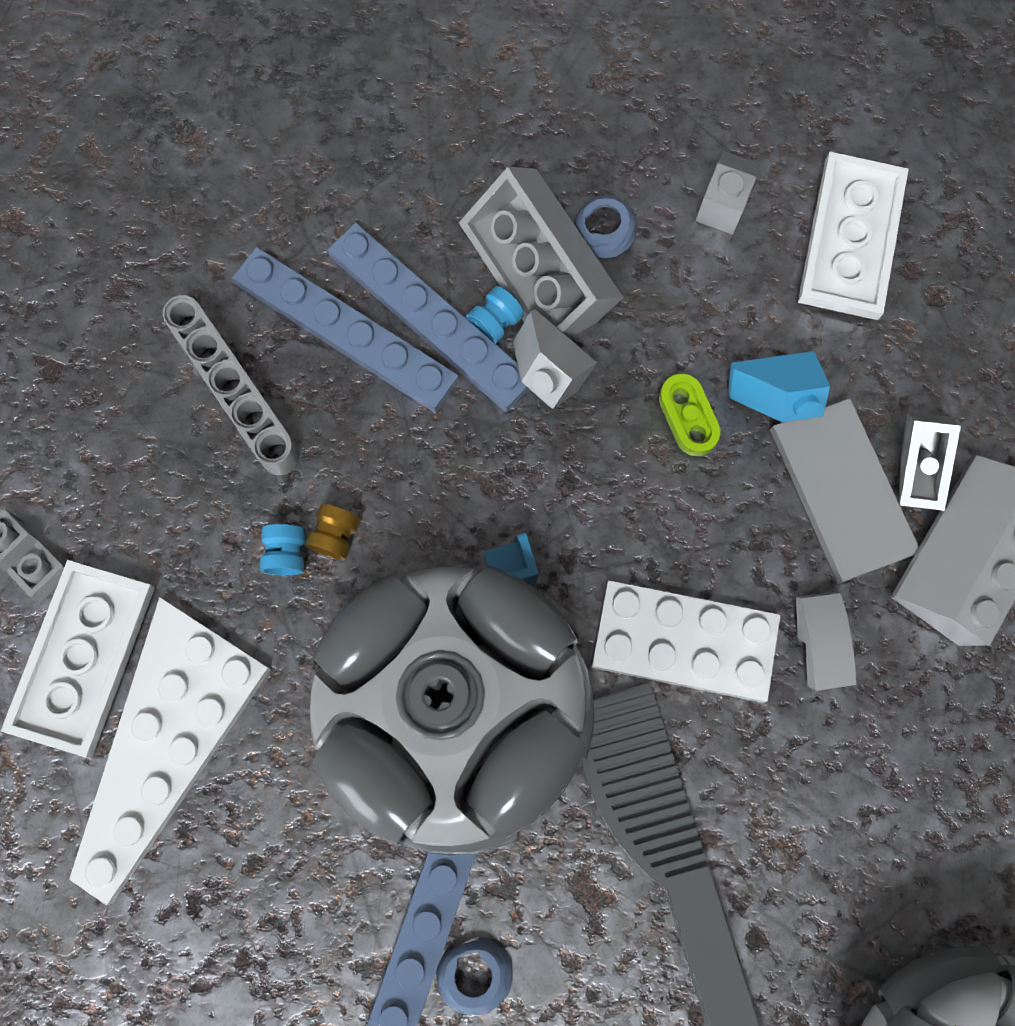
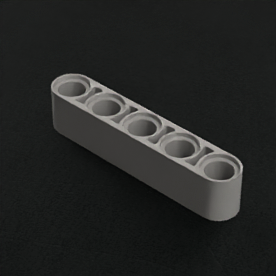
M177 295L169 299L163 308L162 317L164 322L256 458L273 475L279 476L290 473L296 468L299 461V453L296 446L201 306L193 297L187 295ZM195 316L189 324L179 326L185 317ZM211 347L217 348L211 357L201 358L202 353L206 349ZM232 379L240 380L234 390L222 391L228 381ZM253 412L263 413L261 419L256 424H245V419L249 414ZM273 446H286L284 454L279 458H267V453Z

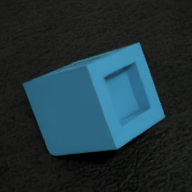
M526 532L517 535L516 542L483 551L487 567L491 566L505 571L530 585L537 583L539 572Z

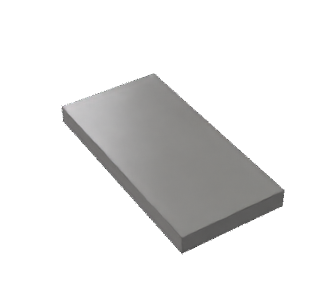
M850 398L825 407L824 416L787 421L774 425L771 428V434L838 584L910 558L916 554L919 546Z

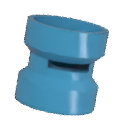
M495 286L486 295V302L483 306L476 305L466 315V319L496 344L504 336V328L508 325H515L524 316V311L518 301L508 291L500 286Z
M287 524L263 526L261 541L265 544V554L260 557L259 571L271 575L290 576L303 574L305 560L300 555L301 546L306 540V529Z

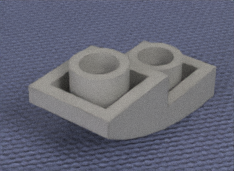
M3 509L0 512V569L6 571L31 599L41 603L57 587L65 564L9 511Z
M835 591L797 596L798 640L806 643L807 686L815 691L857 685L852 636L841 593Z

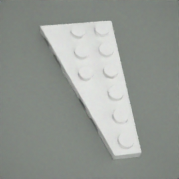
M160 597L69 879L105 905L113 904L271 670Z

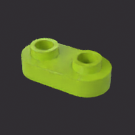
M676 374L669 377L660 391L659 403L679 448L691 456H703L710 453L719 441L720 426L701 384L697 379L687 374ZM673 395H683L687 403H676L673 400ZM691 431L700 432L703 436V441H693L689 433Z

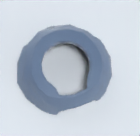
M613 195L595 196L583 205L574 220L578 231L595 256L599 258L616 257L628 250L635 240L637 231L635 214L627 203ZM609 207L618 212L621 217V223L615 232L607 235L591 234L587 229L585 219L591 216L595 210Z
M481 937L478 940L464 943L452 950H447L442 956L436 971L437 990L444 1003L457 1013L486 1015L509 995L513 981L512 963L505 951L487 938ZM466 953H479L492 972L490 988L479 997L464 995L458 989L455 982V973L458 966L457 960Z

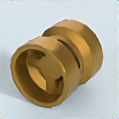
M321 504L316 515L318 528L309 532L305 546L325 556L346 560L350 550L347 539L350 538L351 534L357 532L361 519L355 514L339 507Z

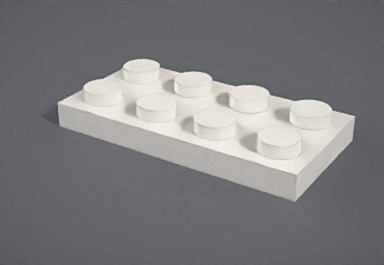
M829 152L824 163L798 303L874 320L880 319L884 313L908 168Z
M67 560L1 732L85 758H92L155 587L144 582Z
M608 580L591 668L765 703L768 702L780 615Z

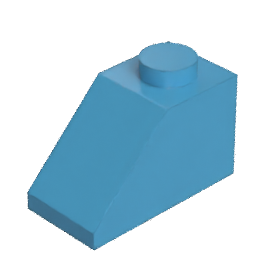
M815 351L732 362L727 393L729 398L780 422L824 416L830 385Z

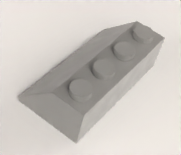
M507 167L459 222L500 287L508 291L521 305L524 311V316L521 318L523 322L530 311L536 309L568 338H571L596 324L623 298L537 169Z
M978 455L970 458L947 498L945 511L940 510L891 595V598L958 646H990L1015 601V467Z

